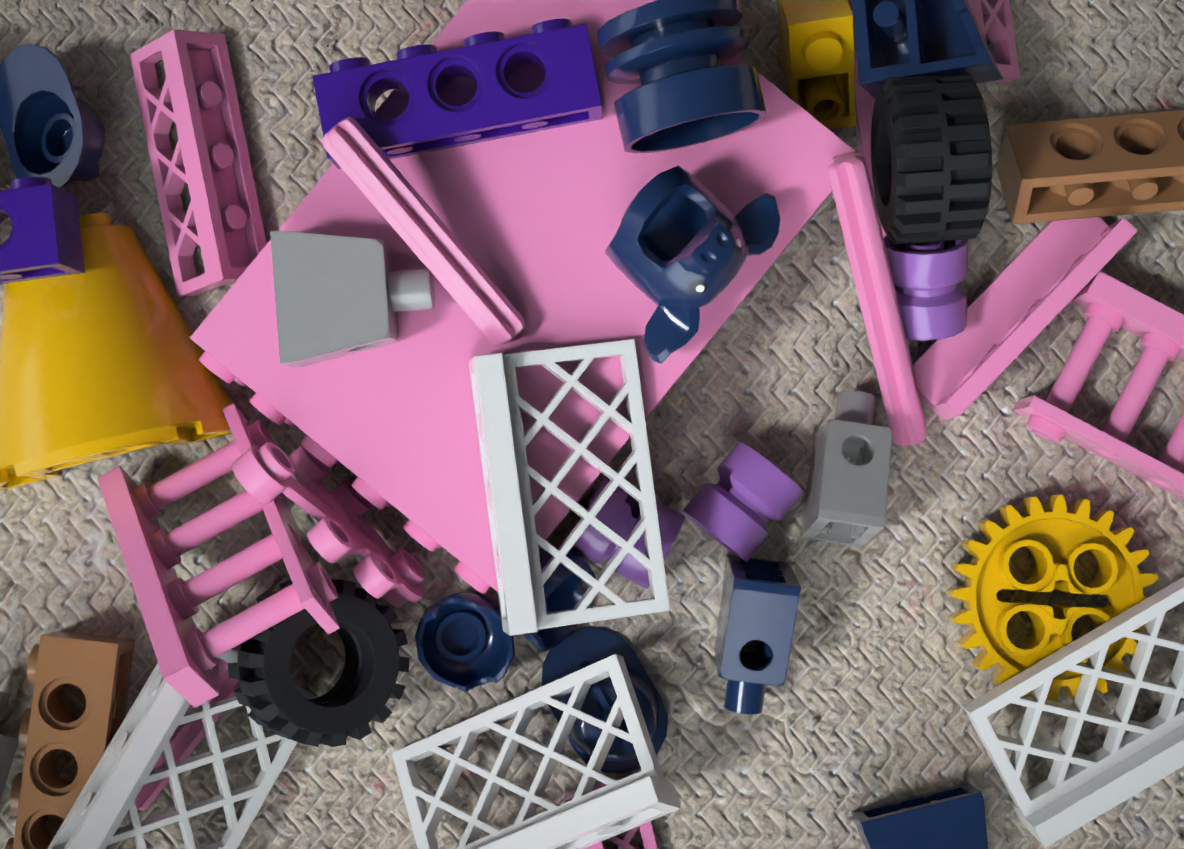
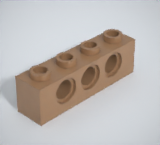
M1184 110L1006 124L997 164V173L1012 224L1184 210Z
M56 631L42 634L40 636V643L33 646L27 664V679L30 683H34L31 708H27L23 713L18 735L20 747L26 748L23 773H18L15 777L10 795L11 811L17 812L14 838L11 837L8 840L5 849H47L52 840L46 831L48 816L56 815L65 820L125 718L135 639ZM68 684L79 687L85 695L86 708L81 717L71 715L64 708L62 695ZM58 749L70 752L76 759L78 771L74 781L66 780L56 772L54 757Z

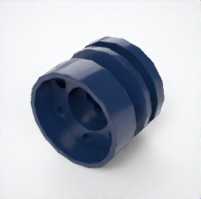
M656 0L607 21L597 30L601 54L614 57L605 64L608 81L617 84H641V86L627 92L614 102L625 152L635 154L654 153L700 144L733 134L765 118L767 112L756 68L749 65H722L723 62L745 50L749 44L747 30L734 26L741 21L743 15L740 0Z

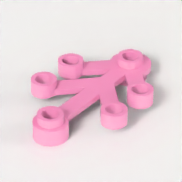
M268 441L262 447L253 445L232 463V470L236 478L255 499L261 503L269 504L278 495L283 493L319 522L307 532V537L314 549L325 560L335 563L343 556H363L364 559L353 568V573L361 586L370 595L378 599L383 596L390 604L397 608H401L408 601L417 603L425 596L422 581L426 578V574L419 562L404 549H400L397 553L391 550L364 516L371 509V503L352 487L353 481L349 479L343 481L330 492L321 481L329 473L327 465L319 461L302 445L287 456L277 445ZM293 474L303 485L291 477V475Z

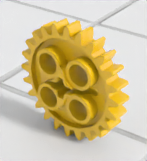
M1057 494L1050 495L1044 512L1036 496L1024 497L1023 516L1012 505H1002L999 507L1002 526H998L988 519H981L978 525L986 538L983 543L965 539L962 541L961 545L973 558L970 564H951L950 568L963 576L965 582L964 586L947 589L946 595L963 600L964 609L954 612L948 618L949 622L963 625L968 624L970 631L964 634L957 641V644L964 649L980 647L981 651L972 663L975 669L984 671L995 664L997 665L992 680L994 685L999 686L1072 643L1071 631L1073 624L1083 615L1089 616L1095 628L1148 598L1144 596L1143 588L1152 585L1159 578L1157 574L1139 572L1137 565L1143 562L1150 553L1148 549L1128 550L1125 547L1135 532L1132 527H1121L1112 532L1109 530L1113 522V511L1101 510L1089 519L1090 500L1076 499L1067 513L1064 495ZM1025 547L1033 555L1035 567L1032 575L1027 580L1018 582L1010 572L1009 562L1012 554L1017 549ZM1087 550L1095 557L1098 570L1092 582L1083 585L1075 576L1074 564L1077 557ZM1005 589L1034 592H1052L1056 590L1072 594H1100L1108 597V604L1105 607L1055 604L1050 607L1030 602H1000L997 599V593ZM1024 611L1032 622L1031 636L1023 644L1014 646L1007 637V624L1014 614ZM1122 637L1110 644L1102 667L1128 673L1127 667L1121 658L1125 654L1133 656L1138 643L1134 639ZM1088 658L1081 662L1087 663ZM1066 670L1054 677L1046 700L1056 702L1059 697L1060 687L1062 686L1067 697L1074 701L1083 674ZM1098 678L1094 691L1102 694L1108 692L1106 679ZM1030 691L1029 693H1027V694H1025V695L1031 696L1032 691Z

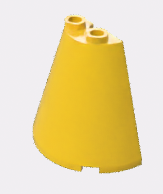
M94 213L79 217L85 273L5 284L0 346V491L61 476L60 470L142 449L167 443L184 446L232 434L222 410L233 404L218 376L199 361L204 352L199 345L190 339L193 334L134 230L128 226L112 225L110 214Z

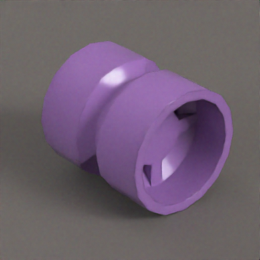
M886 235L884 242L906 339L922 341L939 340L963 332L967 326V291L958 282L964 280L968 274V239L894 245Z
M739 441L717 467L720 477L717 484L704 483L683 509V512L725 548L747 563L769 536L766 523L769 520L781 521L801 497L803 491L764 456Z
M606 476L602 480L588 509L609 483L610 479ZM618 486L595 517L625 540L641 519L639 502ZM656 501L663 559L665 560L686 516ZM589 524L571 549L599 564L608 558L611 559L619 547ZM642 534L633 547L646 556ZM627 554L616 568V573L648 589L650 586L648 569Z

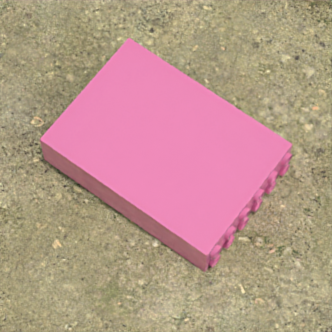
M467 0L431 43V45L437 47V52L464 47V39L484 32H502L505 39L532 34L531 27L533 25L552 19H570L572 26L587 24L602 103L603 119L390 159L523 316L525 326L511 341L499 346L492 344L432 274L435 307L434 309L397 312L398 342L303 367H290L280 364L271 239L190 337L191 340L205 350L199 358V361L205 367L229 384L234 380L243 387L245 385L256 392L250 399V403L257 410L279 426L283 422L291 427L296 425L306 434L300 443L309 453L330 468L336 464L341 468L345 466L353 472L357 478L351 485L361 496L381 510L385 506L389 508L394 506L408 518L403 529L431 552H434L436 548H445L460 561L454 568V571L482 594H485L491 587L498 592L469 361L474 356L497 353H502L503 355L635 339L646 420L833 191L828 175L830 159L840 154L856 152L759 72L757 74L767 113L765 118L756 124L724 137L683 148L654 153L635 154L625 152L614 102L627 92L641 86V84H617L608 81L605 64L614 57L601 54L597 30L607 21L656 0ZM738 55L722 63V65H749ZM523 64L511 72L507 84L517 92L529 93L541 86L545 73L536 65ZM455 77L443 87L441 100L451 106L464 105L474 97L477 83L467 77ZM394 89L376 110V116L383 119H392L401 115L408 105V93ZM334 164L330 166L278 230L384 240L392 250L394 271L427 268L345 171L338 169ZM678 165L696 177L718 196L735 216L746 204L761 195L768 193L774 196L780 214V226L773 246L761 255L747 256L744 264L730 284L709 304L699 308L698 332L686 345L671 353L662 364L653 361L647 352L643 339L646 324L658 305L640 291L605 254V250L620 226L630 202L657 174ZM620 356L593 359L577 381L605 403L609 404L623 385ZM581 360L556 364L571 375ZM542 365L515 368L519 397L541 413L564 382ZM570 389L548 419L579 443L602 412L574 390ZM624 398L616 408V411L628 420L626 400ZM521 410L523 433L525 434L534 423V420ZM608 419L586 449L606 465H609L630 440V434L611 419ZM541 427L526 446L527 464L550 481L573 450L545 428ZM580 456L557 488L578 503L602 473ZM529 478L532 502H534L543 488ZM550 495L534 516L536 533L547 541L571 512V509Z

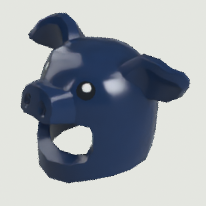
M678 165L657 174L630 202L620 226L605 250V254L640 291L658 305L646 324L643 339L647 352L653 361L662 364L671 353L686 345L698 332L699 308L709 304L730 284L744 264L747 256L761 255L773 246L780 226V214L774 196L768 193L761 195L746 204L735 216L718 196L696 177Z

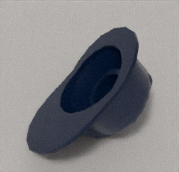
M33 44L14 48L2 60L0 65V128L10 154L16 179L46 177L52 180L53 185L62 189L73 181H91L99 177L98 162L102 157L105 145V128L100 115L88 103L76 97L70 77L60 58L49 49Z
M583 627L574 630L558 646L549 650L542 666V686L614 654L622 656L656 755L658 754L667 736L668 716L662 698L637 654L622 637L604 628ZM610 677L590 686L580 711L604 722L607 721L617 698ZM571 694L558 700L567 704ZM549 705L559 723L564 711ZM576 718L568 741L574 751L588 764L602 729ZM623 718L619 729L629 733ZM615 736L601 771L604 773L625 774L641 768L633 744Z

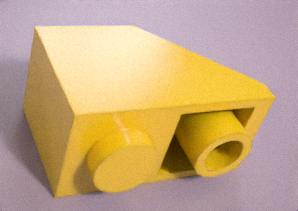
M777 0L779 44L787 96L828 129L856 126L853 13L848 0Z

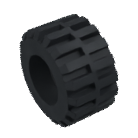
M969 73L889 78L882 82L874 103L872 115V178L878 216L886 235L894 245L974 239L982 229L991 196L992 148L984 100L976 82Z
M331 579L338 593V598L330 602L340 627L336 631L344 644L345 665L338 682L324 695L315 699H306L296 688L291 676L290 660L295 643L304 631L317 623L306 609L297 612L232 648V650L238 651L237 662L228 663L229 678L237 679L240 683V688L233 692L239 704L248 706L251 709L248 716L258 725L269 728L271 733L316 747L319 744L330 747L346 745V737L348 736L360 740L371 734L372 731L368 724L371 720L384 723L392 714V711L385 706L388 699L400 700L406 686L396 683L399 671L409 672L410 658L399 656L398 647L408 644L405 631L392 629L390 625L398 616L391 606L378 605V598L370 595L364 588H357L355 582ZM292 581L280 583V589L277 591L266 590L256 598V601L259 603L293 584Z

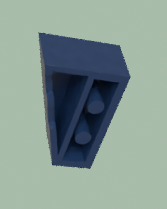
M852 0L859 84L875 99L882 82L889 78L969 73L976 83L1003 79L967 0Z

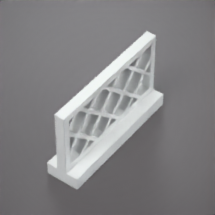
M635 339L503 355L502 353L474 356L469 361V370L503 631L512 636L538 632L539 629L670 611ZM620 356L623 385L609 404L605 403L577 381L593 359ZM581 360L571 375L556 364ZM542 365L564 382L541 413L519 397L515 368ZM570 389L574 390L602 412L579 443L548 419ZM624 398L626 400L628 420L616 411V408ZM521 410L534 420V423L525 434L523 433ZM608 419H611L629 433L631 438L632 452L617 472L586 449ZM541 427L545 428L573 450L550 481L527 464L526 446ZM580 456L610 479L588 510H585L557 488ZM633 466L637 488L624 479ZM529 478L543 488L534 502H532ZM618 486L636 499L640 507L641 519L625 540L595 517ZM550 495L581 517V520L558 550L536 533L534 516ZM589 524L619 547L596 579L566 557V554ZM642 534L646 556L633 547ZM538 546L552 556L542 571ZM627 554L648 569L651 598L625 602L604 586ZM561 563L589 584L590 587L573 609L547 613L543 585ZM598 592L612 602V604L588 607Z
M1184 577L963 706L1012 798L1010 803L1018 818L1045 848L1184 766V699L1180 701L1181 698H1184V638L1179 640L1158 634L1166 611L1184 601ZM1122 637L1139 640L1128 673L1102 667L1109 645ZM1154 645L1179 650L1168 683L1144 677ZM1088 658L1087 663L1081 662ZM1066 670L1083 674L1072 706L1046 700L1053 678ZM1098 678L1124 683L1113 715L1088 710ZM1140 688L1165 693L1157 715L1143 723L1129 719ZM1030 691H1032L1031 696L1025 695V694L1029 693ZM1010 703L1027 707L1017 739L995 734L987 717ZM1042 711L1068 717L1058 748L1032 742ZM1084 721L1109 726L1103 747L1089 755L1074 752ZM1003 748L1013 750L1010 760ZM1032 754L1054 759L1048 779L1026 792L1020 781V776L1027 755Z
M230 649L218 656L217 659L220 658L227 663L237 662L238 653ZM157 663L47 849H106L108 845L131 837L134 838L136 849H147L143 833L178 821L185 849H196L189 818L222 806L228 825L227 830L219 842L199 849H237L298 742L271 732L264 733L263 727L249 717L253 737L220 747L212 715L242 706V704H239L236 696L211 704L207 701L198 708L187 711L191 704L163 679L159 664ZM296 686V688L298 689V691H299L306 699H315V698H317L316 696L312 695L311 693H309V692L303 690L302 688ZM246 706L247 713L249 714L251 709ZM202 719L209 751L175 762L169 740L179 725ZM276 742L269 754L267 744ZM256 748L261 770L253 784L230 791L223 759ZM162 754L165 766L153 769ZM213 763L220 795L185 806L178 774ZM168 777L176 810L140 821L135 798L142 786ZM243 800L239 809L235 812L233 803ZM128 814L130 825L118 829L125 815Z
M618 654L609 656L391 753L418 849H439L435 832L444 811L468 822L457 849H585L681 809L673 783L664 779L624 658ZM610 677L617 698L607 721L604 722L580 711L590 686ZM571 694L567 704L558 700ZM546 704L564 711L548 747L524 736L534 710ZM576 718L602 729L587 766L561 754ZM623 718L629 733L619 729ZM514 719L510 729L501 725ZM490 729L507 736L492 771L468 760L478 735ZM615 736L633 744L641 767V771L620 780L613 779L600 772ZM520 743L544 754L529 790L505 778ZM458 744L454 753L446 749ZM435 753L450 760L436 795L421 788L415 762ZM558 761L583 773L573 799L561 805L542 797ZM464 768L488 779L472 814L449 802ZM596 780L606 784V786L592 791ZM501 786L525 798L514 825L505 829H501L486 821ZM425 801L431 803L429 810L427 809ZM538 805L548 809L534 816ZM481 830L491 834L477 840Z

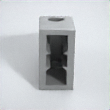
M281 230L270 231L280 364L290 367H303L398 342L399 336L397 312L434 309L435 307L434 283L430 270L428 268L394 271L392 250L384 240Z
M861 391L839 392L837 395L835 419L826 420L816 434L812 448L800 538L862 548L885 528L892 429L873 425L876 403L874 395ZM843 455L850 457L855 465L849 463Z

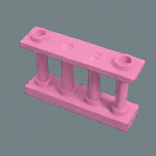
M1099 271L1071 300V302L1085 309L1083 317L1087 319V322L1046 401L1035 395L1022 398L1017 401L1013 411L1029 419L1025 427L1032 433L1058 444L1061 443L1064 437L1184 500V474L1182 473L1184 470V412L1159 460L1125 443L1167 361H1175L1176 357L1184 360V314ZM1121 327L1142 338L1139 346L1143 349V352L1101 431L1069 414V411L1110 332H1118Z
M234 403L222 409L234 440L151 486L147 482L137 485L120 465L97 478L163 679L195 708L219 695L210 668L218 664V656L303 609L310 613L327 634L340 628L330 605V602L338 598L336 588L320 562L313 564L283 493L278 495L269 504H264L244 490L168 533L160 528L157 519L164 516L163 508L231 472L232 463L253 445L262 447L268 441L274 443L262 422L257 420L250 424ZM264 511L272 531L271 535L187 581L180 577L178 578L174 566L181 563V555L255 514ZM283 559L293 584L204 633L200 629H196L192 616L199 613V604Z

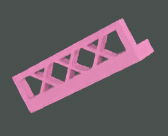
M173 29L131 53L130 59L177 297L179 298L194 297L222 285L234 284L265 247L267 242L225 34ZM163 59L166 79L161 91L155 63ZM173 121L176 123L178 133L175 151L171 149L169 138ZM184 183L188 184L191 198L187 213L183 209L181 199ZM196 244L200 246L205 273L199 276L196 275L193 260Z
M1100 217L1049 221L967 306V326L964 331L952 337L934 340L912 363L920 399L943 421L959 417L1138 230L1125 218L1110 226Z

